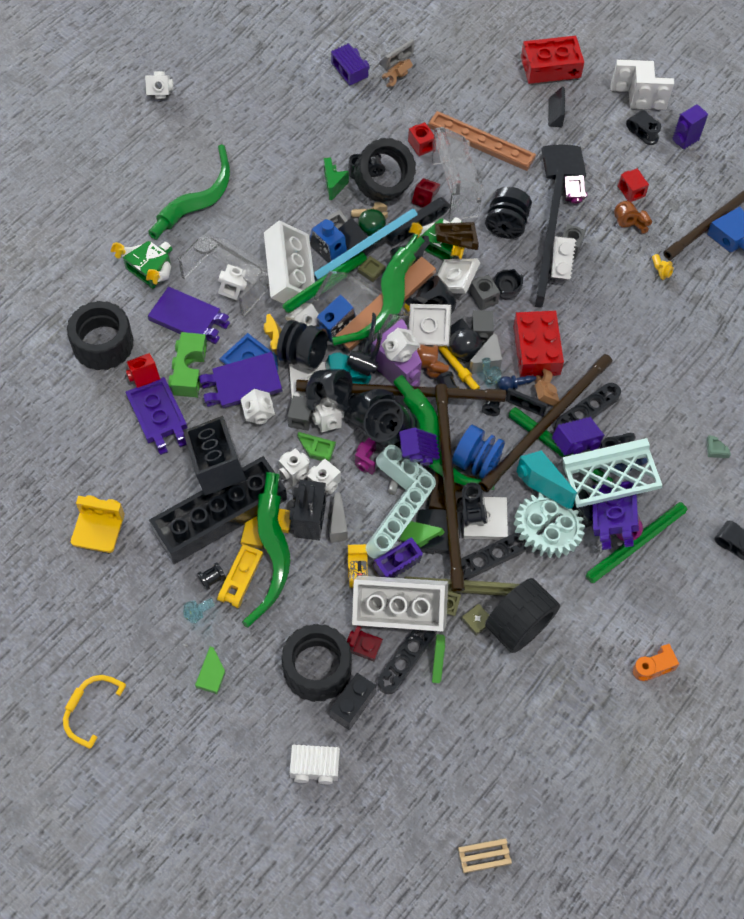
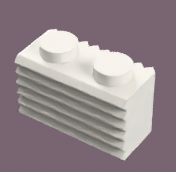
M555 236L551 277L572 278L570 275L572 274L571 270H573L571 267L573 266L572 262H574L572 260L574 258L573 254H575L574 246H576L574 238Z
M292 745L290 778H295L294 781L298 783H308L309 779L318 780L320 784L327 785L332 784L333 781H338L340 748Z

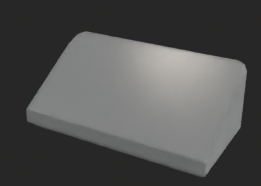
M414 39L386 55L379 64L385 70H389L399 61H403L414 54Z

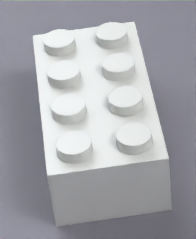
M279 220L264 232L270 296L276 301L285 303L315 283L309 234ZM314 296L305 303H313L317 300V296Z
M358 576L354 579L352 625L444 631L447 622L448 581Z

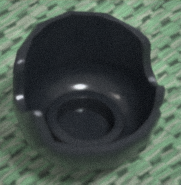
M515 269L497 272L493 282L499 289L500 296L503 298L517 296L523 288V275L517 273Z
M469 328L456 330L449 341L451 353L465 360H471L482 347L480 335Z

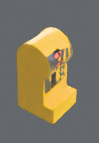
M367 544L348 545L349 588H354V579L356 577L367 576Z

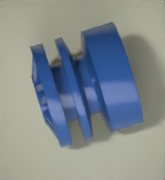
M472 424L462 436L452 461L453 465L463 470H466L472 463L471 474L476 476L480 471L479 478L483 479L498 465L502 457L505 441L498 439L494 444L496 439L494 435L483 441L485 430Z

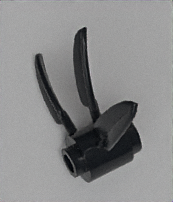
M372 313L370 333L363 352L351 350L346 363L350 370L369 376L370 373L374 374L377 369L378 362L375 360L382 341V331L378 330L376 346L370 355L376 327L375 313Z

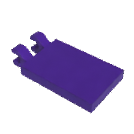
M169 286L148 314L149 321L178 334H181V332L206 334V340L213 344H217L220 339L217 336L219 331L211 328L213 324L223 329H227L230 324L227 321L229 316L221 313L220 308Z
M272 352L212 368L213 374L199 376L203 389L214 385L217 386L218 393L210 392L203 395L207 407L220 403L222 408L241 404V399L253 389L268 392L270 395L283 392Z
M165 377L125 392L148 444L155 442L160 455L168 452L163 438L169 435H175L179 447L187 445L183 432L184 429L188 428L187 423Z
M624 481L620 487L630 489L634 483ZM603 484L599 492L608 494L611 493L613 488ZM637 494L593 504L594 536H600L602 550L612 548L610 538L612 534L622 533L624 546H634L633 532L639 531Z

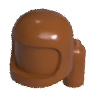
M622 201L614 209V215L619 226L630 227L635 225L641 233L648 232L649 228L647 226L652 224V220L646 211L641 210L639 213L630 201Z
M420 344L417 352L422 362L421 368L427 369L426 374L429 377L437 378V376L449 370V365L438 361V345L430 347Z

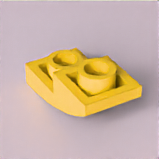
M267 314L264 331L271 339V350L277 355V343L282 329L271 314Z

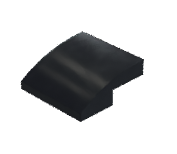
M559 144L547 145L541 148L546 178L555 180L557 171L564 172V177L584 176L585 179L586 171L580 146Z
M419 509L417 523L439 527L445 531L443 535H438L430 539L424 546L419 547L422 553L432 555L434 551L449 554L446 510ZM457 512L460 539L463 513Z

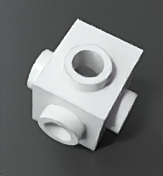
M155 71L154 75L145 76L146 95H155V98H166V95L171 94L173 79H170V75H165V71ZM158 82L162 83V88L158 87Z
M228 264L226 271L221 270L218 282L221 283L218 294L237 300L240 290L244 291L248 280L244 279L247 271Z
M304 303L285 318L287 322L292 319L305 323L307 326H316L319 314L312 303Z
M397 328L394 332H391L381 344L389 360L403 363L408 361L412 354L420 347L412 332L402 328Z
M253 389L241 399L246 421L264 424L275 415L270 393Z
M328 397L323 398L312 413L314 424L318 425L321 432L338 429L342 426L344 412L337 408V404L331 403Z
M295 448L281 456L279 460V474L284 480L295 486L300 480H304L307 477L310 461L304 453L300 454Z
M324 459L317 467L313 466L308 471L307 480L326 483V495L328 493L332 494L341 481V471Z

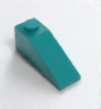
M543 451L520 456L516 472L525 484L567 509H571L577 492Z

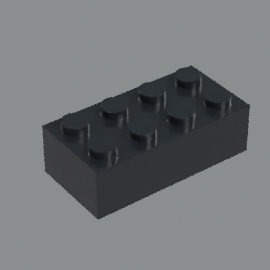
M224 416L183 431L196 477L205 496L217 493L221 489L237 485L241 481L246 480Z

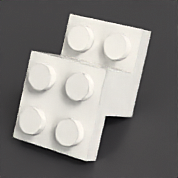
M617 60L610 88L611 91L629 92L630 109L666 110L674 87V78H655L654 61Z

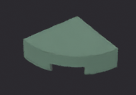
M708 435V457L729 458L731 453L728 446L719 441V438Z

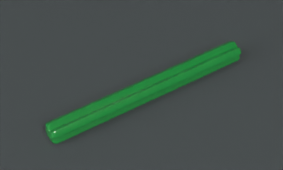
M364 252L353 256L286 301L282 306L283 309H285L286 313H291L367 260V256H365Z
M514 407L509 412V418L528 432L538 424L517 407ZM548 430L538 438L561 457L574 455H563L559 446L552 440L553 434ZM599 468L593 471L594 474L603 477L605 474ZM608 476L606 480L613 483V479Z
M682 502L677 503L643 529L641 536L634 540V546L625 547L622 545L588 571L586 578L591 583L598 581L684 515L688 510Z

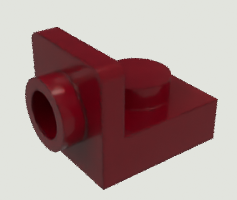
M423 178L415 186L412 203L420 207L427 206L439 192L441 184Z
M357 625L355 632L351 631L347 639V643L350 645V652L375 662L383 639L363 632L362 627Z

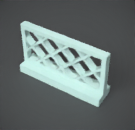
M645 438L563 457L564 473L570 485L577 492L575 498L576 507L579 508L661 489L662 483L649 450L648 439ZM647 458L648 464L645 468L635 464L637 459ZM618 463H623L628 467L623 473L614 469V466ZM600 467L607 470L603 477L594 474L593 471ZM631 468L642 472L638 479L627 475ZM580 472L586 476L582 482L573 479L572 474ZM610 472L620 477L616 484L606 480ZM646 474L653 477L655 483L646 484L641 482ZM589 477L599 482L595 489L585 485ZM624 479L634 483L630 489H624L620 485ZM603 484L613 488L611 493L608 494L599 492V489ZM581 489L592 493L587 499L580 500L578 496Z

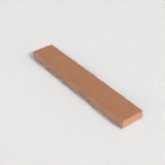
M438 111L428 123V127L434 131L525 171H528L536 158L535 153Z
M423 257L418 259L405 274L404 301L436 273V268ZM381 293L335 337L355 333L368 326L372 322V313H375L377 317L382 310L383 294ZM363 339L344 343L342 345L347 350L351 351Z

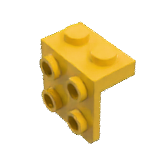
M78 495L76 505L80 513L71 538L72 546L112 553L125 516L121 503L113 499L106 501L91 495L86 497Z

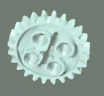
M541 493L538 494L537 498L531 495L529 500L524 499L523 504L519 505L514 516L516 518L514 525L517 526L515 533H521L519 540H526L525 547L533 546L531 552H535L538 549L540 550V556L547 552L549 558L552 557L553 553L560 558L562 553L567 556L570 551L574 552L585 534L583 532L585 525L581 524L583 517H577L578 510L567 509L548 497L544 498ZM561 515L556 519L555 523H552L557 516Z

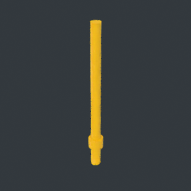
M405 303L404 308L410 314V306ZM438 346L439 351L457 371L460 380L466 382L470 389H480V386L472 378V373L461 365L448 347Z

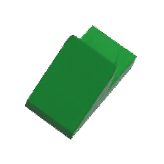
M329 157L324 158V174L329 200H333L349 183V171L337 172L336 165H332V159Z

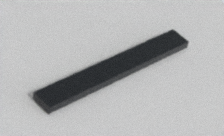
M557 171L535 301V307L538 308L543 307L563 186L564 172Z

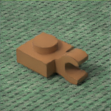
M410 59L399 61L387 73L382 75V79L390 78V82L386 85L387 87L396 84L397 76L400 78L408 73V69L413 66Z
M543 369V377L536 376L537 383L535 384L537 396L540 401L555 406L559 402L556 387L550 383L552 372Z

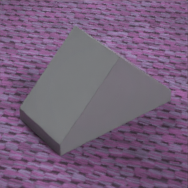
M493 333L470 360L469 371L471 373L499 371L501 369L502 356L496 334Z

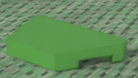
M298 432V439L309 458L319 461L324 459L328 462L331 461L336 442Z
M410 521L399 540L403 543L412 537L418 547H422L430 539L443 535L445 531L439 527Z
M436 634L432 683H440L442 679L445 636Z
M210 646L195 686L198 689L218 694L225 676V670L214 648Z

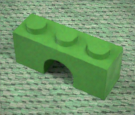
M181 332L180 340H176L175 351L177 356L173 357L172 360L174 372L173 375L169 376V387H172L174 396L198 398L200 371L199 369H191L188 366L194 362L205 361L207 350L206 334Z

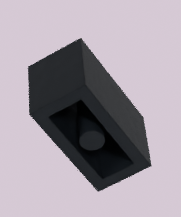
M356 673L330 709V718L350 731L376 694V684Z

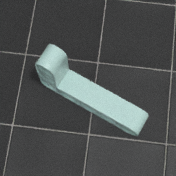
M388 445L377 456L376 464L383 472L401 485L405 492L366 545L367 554L375 559L392 548L436 485L432 474L417 462H410V459L402 458L401 449L395 445Z

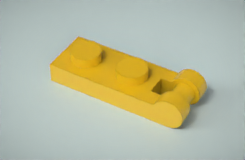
M242 544L218 594V601L232 603V606L236 608L241 606L243 597L263 557V551ZM231 588L237 590L235 595L229 593Z

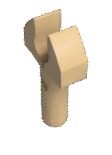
M374 202V207L371 209L381 211L385 219H387V206L381 202ZM353 209L351 216L359 217L367 209Z

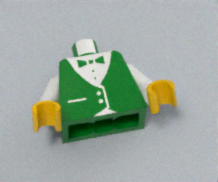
M454 217L451 222L439 219L436 223H461L462 221ZM434 222L425 226L412 223L408 231L409 233L417 234V238L424 235L429 236L430 244L424 251L442 261L444 259H455L456 256L462 259V256L467 252V248L436 241Z
M150 241L133 247H124L120 243H113L110 251L116 252L115 257L119 259L122 256L125 268L152 289L160 281L169 279L171 263L168 254L173 250L169 243L163 242L159 247Z

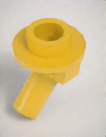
M653 255L652 260L656 270H658L660 279L669 278L674 270L672 262L663 260L661 262L660 255Z

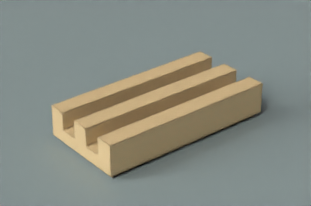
M506 839L458 848L463 874L512 864ZM502 846V850L465 856L464 854ZM504 855L503 860L467 866L466 862Z

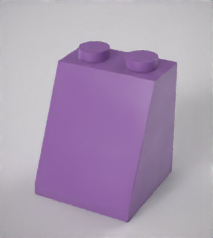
M402 319L382 334L381 344L397 328L407 329ZM377 339L371 344V354L375 349ZM380 345L375 360L378 362L376 370L393 385L394 380L403 375L411 386H419L422 362L417 350L408 361L403 363L389 360L385 355L384 348Z

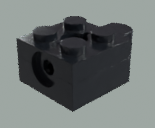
M300 480L299 486L294 487V507H291L289 520H291L290 529H294L295 538L320 541L327 502L326 483Z

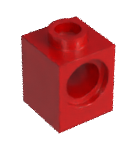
M425 122L409 128L408 142L418 156L435 150L436 137Z
M638 168L625 171L621 174L618 188L627 201L630 202L645 197L649 187V183Z
M150 353L126 362L129 368L126 370L127 377L130 382L134 381L137 388L160 380L155 361Z

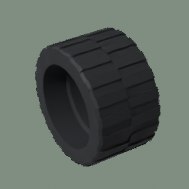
M380 138L379 140L372 141L361 152L354 165V180L358 185V189L366 197L371 198V200L380 202L392 201L398 198L408 189L416 174V162L412 152L401 141L394 140L393 138ZM385 154L392 157L398 163L401 170V179L395 186L385 187L372 179L368 171V162L372 156Z
M107 301L89 302L74 311L68 320L67 335L76 359L87 368L108 370L117 367L130 356L134 346V339L129 319L124 310L119 308L118 305ZM111 327L118 330L113 339L103 344L94 345L83 341L85 336L96 328Z
M530 578L516 586L501 600L488 616L485 627L511 653H516L531 642L549 624L560 609V604L534 578Z
M313 624L303 626L299 630L297 629L288 637L282 649L281 660L283 675L291 691L295 695L300 696V698L310 700L311 702L326 701L341 693L348 684L352 671V653L344 635L340 634L337 629L329 627V625ZM310 647H326L337 655L339 666L335 673L328 678L310 680L300 675L296 670L295 660L298 655Z

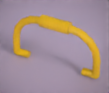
M96 675L86 679L74 690L64 708L63 728L67 736L74 742L89 749L93 747L98 737L92 735L88 742L75 735L69 727V716L73 713L84 693L83 690L95 681H106L119 686L115 694L121 696L126 684L110 676Z

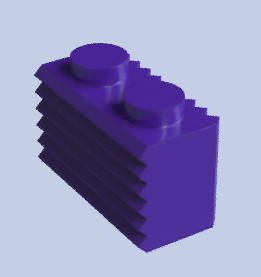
M347 43V45L331 51L332 65L349 86L368 78L369 64L367 60H363L360 57L357 48H353Z
M698 104L679 114L680 117L672 139L682 149H686V147L688 148L694 142L699 141L705 126L708 113Z
M586 417L582 420H573L569 423L559 424L552 436V440L559 446L563 455L580 454L584 450L590 449L593 451L598 449L605 435L591 417Z
M416 427L399 432L402 458L410 459V462H419L423 466L431 465L434 460L440 458L436 434Z
M411 537L375 559L373 568L379 577H398V574H402V572L409 570V567L412 568L413 565L420 563L423 553Z

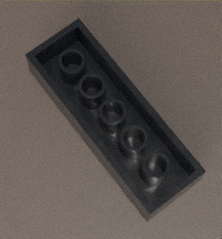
M264 456L243 467L246 480L241 481L239 484L231 485L217 493H211L206 496L203 490L149 519L153 533L173 564L178 563L257 516L259 494L264 493L266 473H275ZM279 479L277 495L281 496V504L287 500L285 486Z

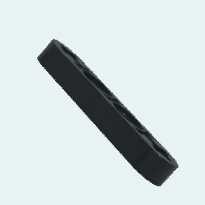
M443 197L434 200L417 211V216L387 234L386 239L392 245L399 244L414 234L408 232L412 223H418L421 226L428 225L443 216L450 208V204Z
M615 383L605 384L562 414L556 421L555 430L559 424L569 423L570 419L571 421L579 420L575 416L577 411L585 413L587 418H595L619 400L621 388ZM607 392H615L614 395L610 394L606 397ZM597 400L601 403V407L595 408L591 406L590 402Z
M513 533L461 558L462 570L465 569L464 580H469L524 553L527 548L524 546L526 540H519L521 533ZM514 540L522 542L520 548L518 545L511 547L514 544ZM500 548L504 551L505 555L497 558L493 555L492 551ZM481 557L485 560L486 564L478 567L474 564L473 560Z
M412 630L378 679V687L382 693L393 694L398 690L435 638L437 631H427L422 639L420 636L423 630ZM417 642L420 644L421 649L417 652H412L408 649V644ZM403 659L408 663V667L405 670H399L395 666L396 661ZM390 670H392L395 674L392 683L394 686L389 685L385 687L384 679L388 681L391 678L392 672Z

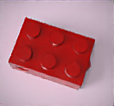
M576 35L523 41L521 60L528 84L581 78L585 62Z
M556 311L516 312L513 328L520 377L527 375L543 376V369L551 371L552 376L561 375L564 359Z

